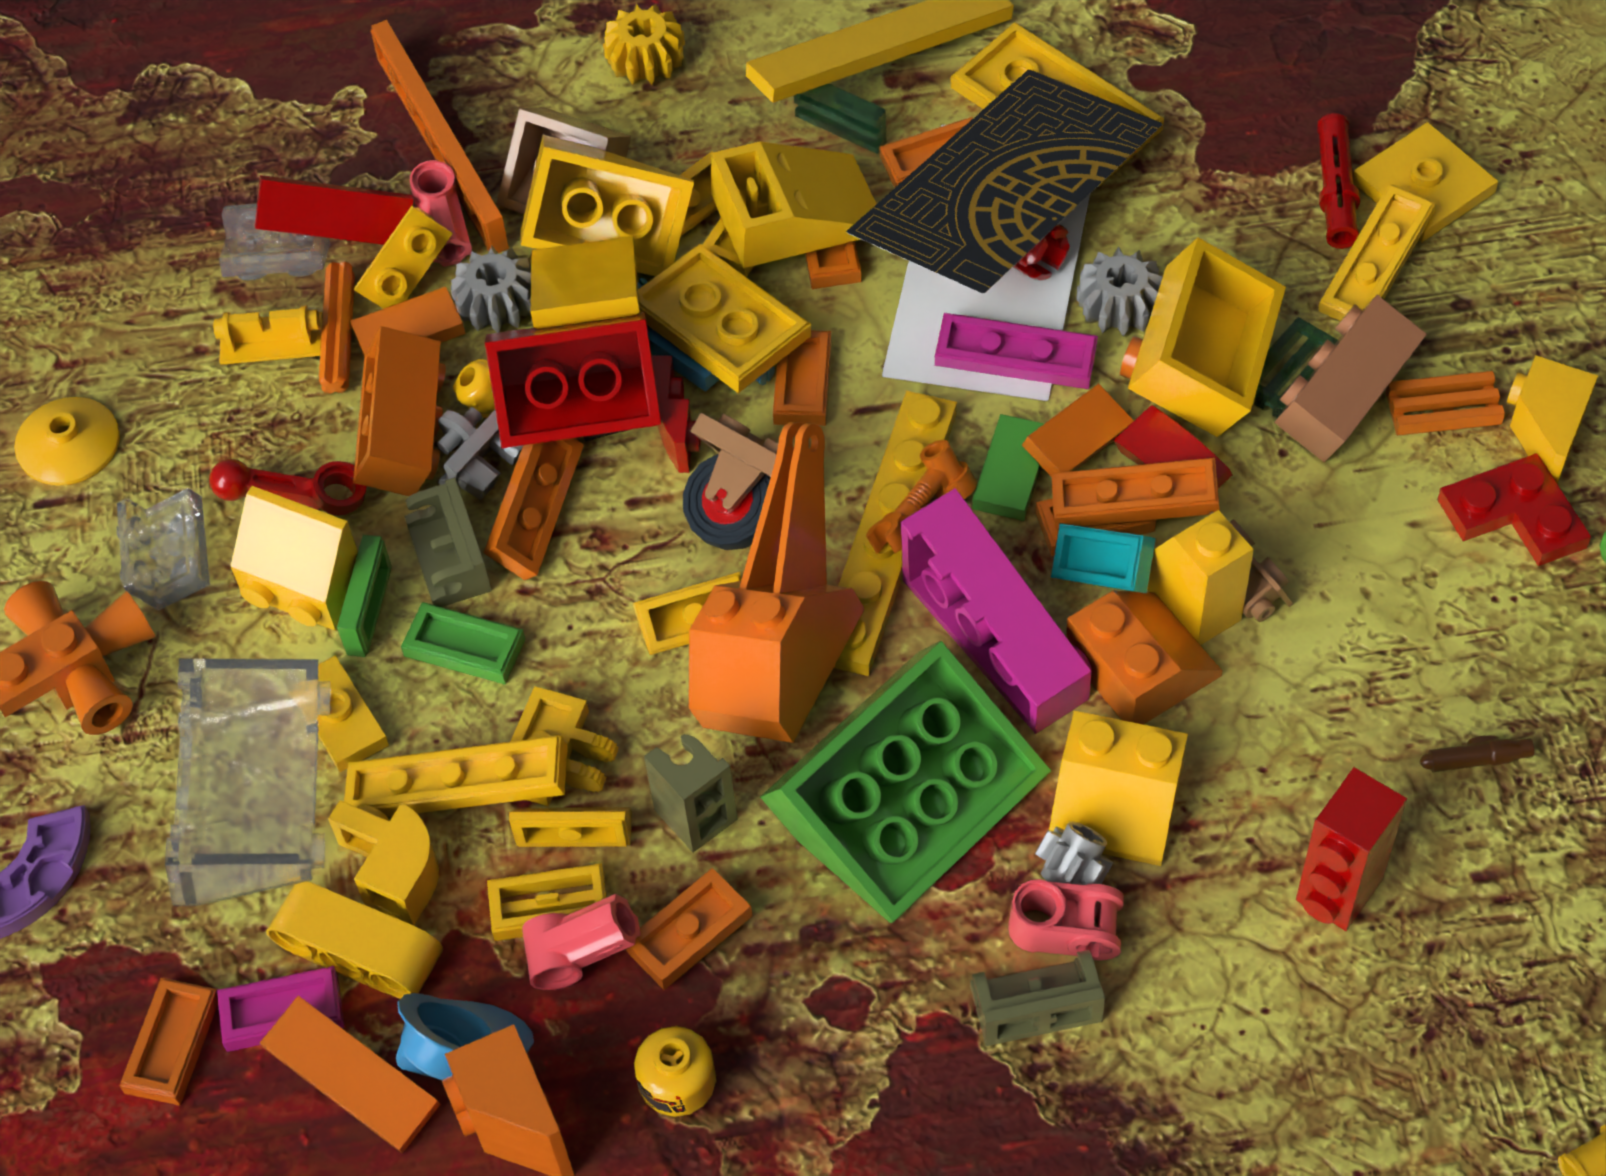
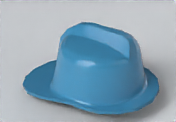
M418 993L403 995L397 1003L398 1013L404 1020L405 1025L396 1054V1062L401 1069L440 1080L452 1076L453 1074L445 1057L446 1053L513 1024L516 1027L526 1053H528L534 1043L533 1033L523 1020L511 1012L493 1005L472 1001L439 999Z

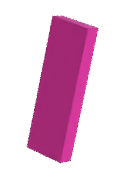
M944 313L935 352L934 366L1089 390L1098 336Z

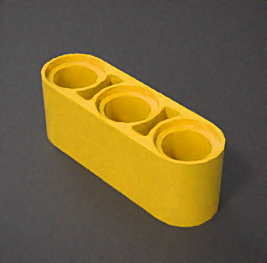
M305 880L295 882L266 930L267 935L272 941L292 954L325 968L334 966L337 973L397 999H401L406 994H419L443 952L441 943L426 931Z

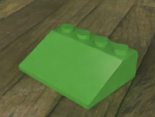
M939 641L916 653L763 793L760 798L800 844L889 923H892L1049 774L1051 769L944 643Z

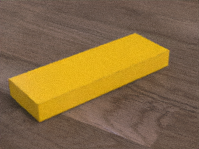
M1389 183L1320 300L1318 312L1341 321L1354 304L1363 310L1376 295L1385 299L1432 218L1436 202Z

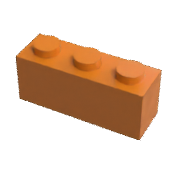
M380 326L364 357L353 483L411 496L419 491L426 479L432 480L439 464L440 452L439 449L433 448V441L440 428L438 420L443 415V408L436 405L437 394L443 386L446 373V365L439 363L441 341Z

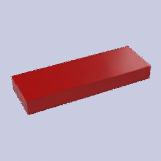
M260 175L254 226L255 229L384 245L407 211L413 206L414 199L409 194Z

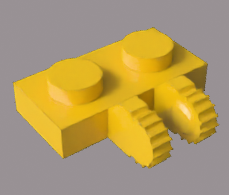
M536 686L533 688L511 738V741L561 735L568 744L565 782L574 788L585 789L588 792L602 791L607 777L596 767L570 760L572 750L574 749L586 758L597 759L600 762L604 761L607 763L615 760L619 749L617 743H614L608 737L582 730L589 713L587 700ZM553 797L530 799L527 801L549 806Z

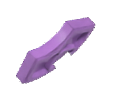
M85 805L28 819L26 841L16 859L0 872V938L20 931L47 913L62 898L76 879L87 854L90 840V813Z

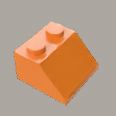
M1112 590L1067 618L1066 638L1072 646L1078 647L1086 655L1092 667L1091 684L1121 720L1144 725L1222 676V669L1155 592L1141 593Z
M514 1024L445 1054L453 1075L442 1079V1083L464 1137L476 1132L485 1153L550 1176H574L560 1130Z

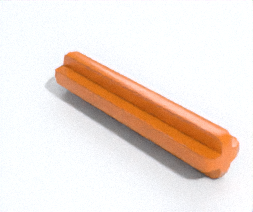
M346 261L341 263L331 262L325 271L319 382L321 389L328 394L333 392L343 393L349 387L352 338L350 321L353 320L355 274L352 271L353 266Z

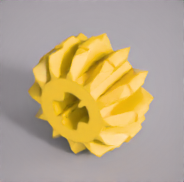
M636 3L633 12L628 13L618 10L616 21L606 23L605 43L603 44L604 56L608 60V64L611 65L616 77L627 76L632 85L640 79H647L653 85L655 77L662 76L670 79L673 68L682 66L685 36L684 31L681 30V24L677 23L672 11L661 13L657 4H654L648 10H642Z

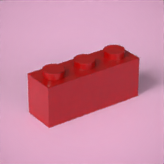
M1353 767L1315 819L1296 896V901L1301 903L1306 912L1314 919L1325 924L1333 923L1345 931L1348 930L1384 878L1407 802L1406 797L1356 767Z

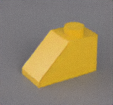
M1535 355L1528 375L1518 372L1512 384L1507 403L1516 405L1510 427L1527 455L1530 456L1537 453L1558 484L1588 408L1598 375Z

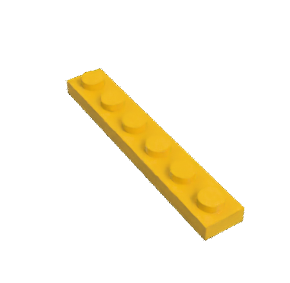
M907 390L905 392L838 585L840 587L852 588L865 610L834 666L836 669L865 676L870 675L903 573L902 549L894 553L887 542L879 553L876 554L866 534L871 526L882 520L888 513L895 511L927 471L920 459L921 451L932 442L938 440L948 441L957 415L956 401Z

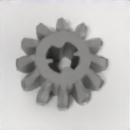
M492 245L486 255L481 256L471 251L470 263H457L456 278L451 280L452 285L450 287L452 298L456 301V309L462 321L471 320L477 332L487 325H491L496 333H499L502 325L507 323L518 328L521 320L520 316H531V264L528 262V259H518V255L514 252L513 248L498 254Z
M1119 246L1112 257L1098 252L1093 264H1084V268L1080 273V285L1077 286V301L1079 302V307L1083 308L1085 321H1099L1098 326L1102 333L1111 327L1118 328L1123 337L1130 326L1144 332L1163 278L1159 275L1156 261L1143 262L1140 250L1131 256H1126L1122 253Z

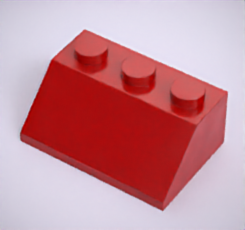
M644 312L634 316L541 329L526 328L486 334L484 343L501 448L661 425Z

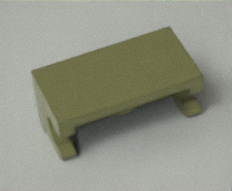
M455 477L445 480V484L422 490L409 496L406 499L409 510L431 505L427 509L417 510L404 517L433 605L443 607L491 592L485 564Z
M684 734L681 736L682 745L686 751L693 755L692 760L688 764H674L670 759V755L658 747L644 756L654 810L694 853L738 820L730 765L724 758L718 761L698 739Z
M1090 950L1077 952L1078 958H1075L1074 962L987 980L984 972L972 974L973 980H970V988L985 1046L1102 1022L1105 996Z

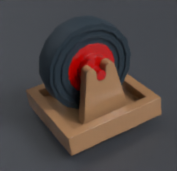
M700 413L690 432L718 454L701 462L689 476L683 492L684 515L691 530L707 544L724 550L747 548L752 545L773 471L778 443L769 438L764 442L750 433L751 430L725 414H722L719 421H716Z

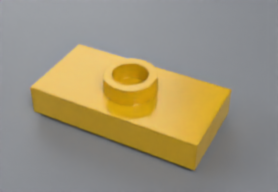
M336 655L286 681L290 692L339 772L348 768V762L362 761L389 746L386 735Z

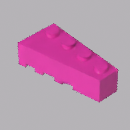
M956 488L901 521L903 582L1035 734L1089 700L1092 667L1088 658L1078 647L1072 646Z

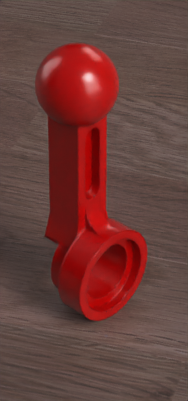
M224 459L212 468L209 475L211 490L217 497L226 501H236L246 497L251 486H255L320 511L321 508L323 511L336 516L346 515L357 510L364 501L367 486L353 483L355 466L344 461L326 463L316 471L314 478H306L252 469L237 459ZM340 484L347 487L353 495L348 499L337 500L328 496L324 489L329 485Z

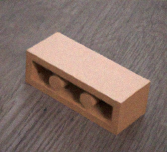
M1376 295L1363 310L1355 304L1335 327V330L1342 335L1334 345L1327 339L1307 363L1314 369V372L1307 380L1299 375L1279 399L1286 405V408L1274 423L1323 462L1348 439L1427 335L1379 295Z

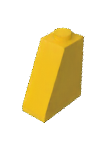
M1217 510L1154 549L1147 590L1155 592L1195 640L1202 645L1242 620L1254 549L1225 516Z

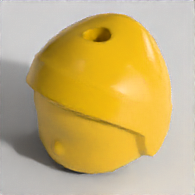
M485 359L472 361L460 371L453 385V390L460 403L469 409L471 407L475 408L482 417L488 418L495 410L488 361Z

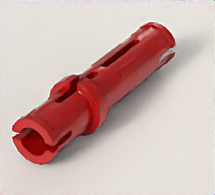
M1332 113L1321 117L1317 123L1323 189L1319 194V205L1326 217L1327 243L1331 247L1345 249L1352 247L1359 235L1356 210L1361 201L1359 190L1353 181L1349 120L1342 114ZM1334 154L1338 155L1339 167H1335ZM1336 177H1340L1339 184H1336ZM1337 193H1340V194H1341V199H1342V207H1341V208L1338 207Z

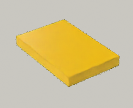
M633 236L532 250L530 311L533 328L541 329L620 318L640 313L636 252Z
M698 244L638 289L639 312H644L646 324L737 393H740L811 337L812 324L702 244Z

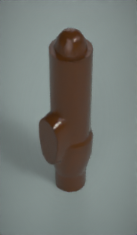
M1478 736L1468 740L1467 745L1429 750L1427 754L1421 757L1420 765L1425 769H1430L1432 772L1484 765H1502L1521 758L1533 757L1534 744L1531 738L1514 740L1500 739L1498 736Z

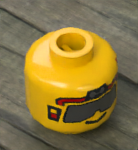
M678 1026L661 1028L650 1034L638 1048L634 1067L639 1092L646 1104L658 1113L672 1117L690 1115L702 1108L712 1096L716 1083L712 1051L704 1038L691 1029Z

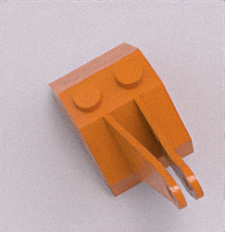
M789 422L783 427L779 437L773 471L742 580L714 585L689 629V709L703 728L793 743L865 610L852 588L827 585L824 489L825 438L822 428L817 424ZM795 436V445L793 448L792 441L793 437ZM811 437V447L809 449V439Z

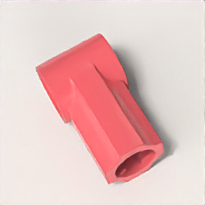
M437 160L425 161L418 164L410 174L411 193L414 199L413 205L415 208L419 207L427 212L436 222L453 233L433 262L439 263L443 267L461 263L462 259L471 254L472 251L457 195L455 175L451 167L444 162Z
M614 894L569 915L549 913L526 921L522 926L530 985L540 990H556L571 986L582 978L583 967L635 945V939L641 936L638 917L631 910L627 899Z

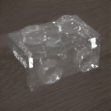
M257 204L230 205L223 208L222 219L226 239L219 257L222 277L238 276L241 280H256L267 274L288 273L291 276L302 277L324 269L330 246L329 238L255 229Z
M186 488L147 509L129 498H124L117 502V536L120 543L121 557L120 579L125 591L155 609L161 610L210 585L202 496L190 488Z

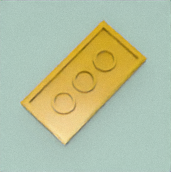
M1016 22L1010 25L951 76V88L982 109L986 108L1027 70H1032L1161 122L1162 126L1114 170L1099 187L1163 130V117Z

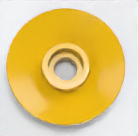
M84 397L61 398L44 404L26 418L20 426L15 439V454L21 468L34 480L55 486L72 485L93 477L109 464L118 449L120 431L114 415L103 404Z

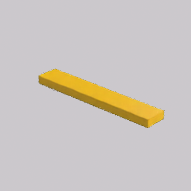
M926 0L747 61L746 77L774 103L1012 19L1014 5L1009 0Z

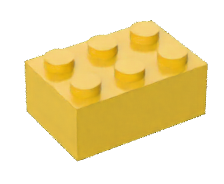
M1197 237L1165 268L1128 389L1208 433L1219 437L1251 411L1286 286Z

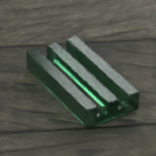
M829 83L794 95V103L798 105L795 108L796 117L876 154L880 152L879 147L887 143L886 110Z
M1297 317L1268 350L1256 391L1254 405L1262 410L1266 406L1272 408V416L1278 418L1286 408V405L1279 400L1284 392L1280 396L1277 393L1327 339L1335 345L1338 339ZM1301 336L1308 337V340L1290 357L1266 387L1260 385L1261 381ZM1307 365L1299 375L1307 380L1314 372V369Z

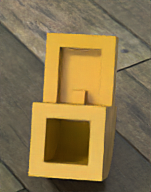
M339 800L328 820L339 845L367 857L354 877L364 904L406 923L415 925L431 899L439 877L437 856L423 820L414 810L403 803L399 805L393 817L389 820L383 812L370 805L362 804L360 808H357Z

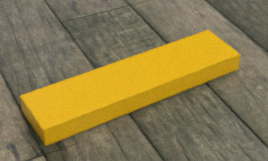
M561 735L348 762L344 802L360 808L362 804L370 805L383 812L387 817H393L401 803L407 805L416 813L562 796L565 795L568 744Z

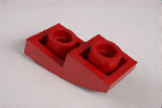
M651 355L661 425H658L659 433L667 454L678 472L689 473L691 452H700L701 440L690 432L696 420H692L689 399H684V378L675 377L672 356Z
M1153 405L1147 408L1114 439L1121 454L1138 465L1215 458L1218 489L1233 476L1231 470L1203 443Z

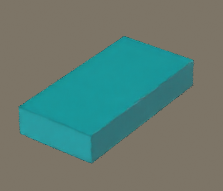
M1060 524L1051 578L1147 593L1156 538Z

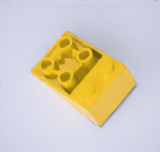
M762 141L712 153L711 195L743 269L861 240L848 234L847 230L876 205V202L853 154Z

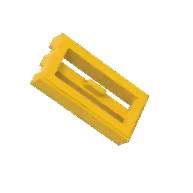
M602 863L487 880L494 941L523 937L522 926L533 917L549 913L569 915L585 908V906L587 907L607 898ZM593 884V890L560 895L558 893L537 895L533 899L506 903L501 901V898Z

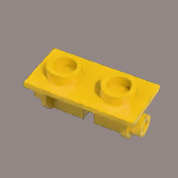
M411 206L356 284L354 290L383 309L406 301L453 233L436 222L431 215L421 208Z
M307 305L300 306L299 309L269 311V317H260L259 312L242 314L224 312L222 318H215L213 320L215 338L220 339V365L320 356L323 312H318L317 309L308 310Z

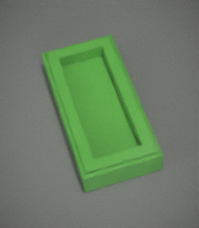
M1000 414L973 496V510L1025 521L1041 466L1025 450L1022 444L1027 436L1044 423Z
M363 534L338 621L337 629L346 654L349 656L366 657V654L369 653L392 565L381 536Z
M422 602L401 645L404 657L506 684L526 639L523 629Z

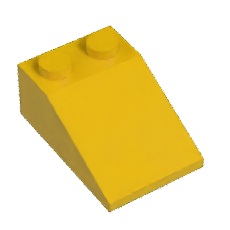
M543 135L521 226V245L535 249H544L633 236L637 272L657 276L675 261L694 180L592 146Z

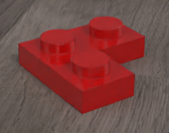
M1537 453L1444 486L1439 491L1437 501L1463 542L1512 524L1538 566L1587 549L1591 535Z

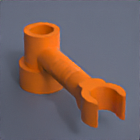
M947 440L932 442L921 451L920 459L927 471L895 511L885 515L882 520L875 523L868 530L866 537L876 554L879 553L887 542L894 553L902 549L901 521L924 508L934 495L938 499L956 488L963 499H966L976 489L977 481L967 463L958 460Z

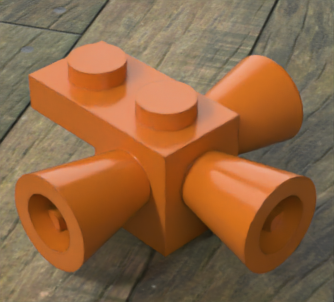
M35 581L16 590L7 600L4 612L27 637L0 652V711L6 718L37 698L54 690L67 710L74 706L82 730L86 734L99 735L119 726L129 716L133 702L130 697L113 683L115 680L103 656L155 638L151 626L132 596L125 591L84 628L73 610L66 614L63 613L55 588L51 583Z

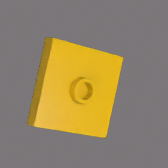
M1428 122L1353 172L1354 184L1376 203L1380 200L1389 183L1436 202L1435 212L1419 238L1421 242H1424L1496 193L1499 182Z

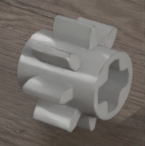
M1074 821L1068 822L1065 830L1057 826L1054 831L1047 830L1035 852L1037 856L1046 860L1041 875L1046 881L1079 885L1102 884L1113 864L1111 860L1101 856L1107 846L1105 838L1088 826Z

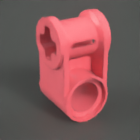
M1042 879L1029 880L1021 884L1014 893L1008 923L1009 935L1014 944L1022 950L1032 953L1043 952L1078 957L1077 952L1090 950L1093 960L1113 959L1121 953V940L1116 936L1117 912L1124 906V895L1120 890L1103 884L1079 885L1050 882ZM1029 910H1038L1048 915L1050 919L1045 922H1034L1025 917L1023 913ZM1095 918L1098 920L1097 927L1094 925Z

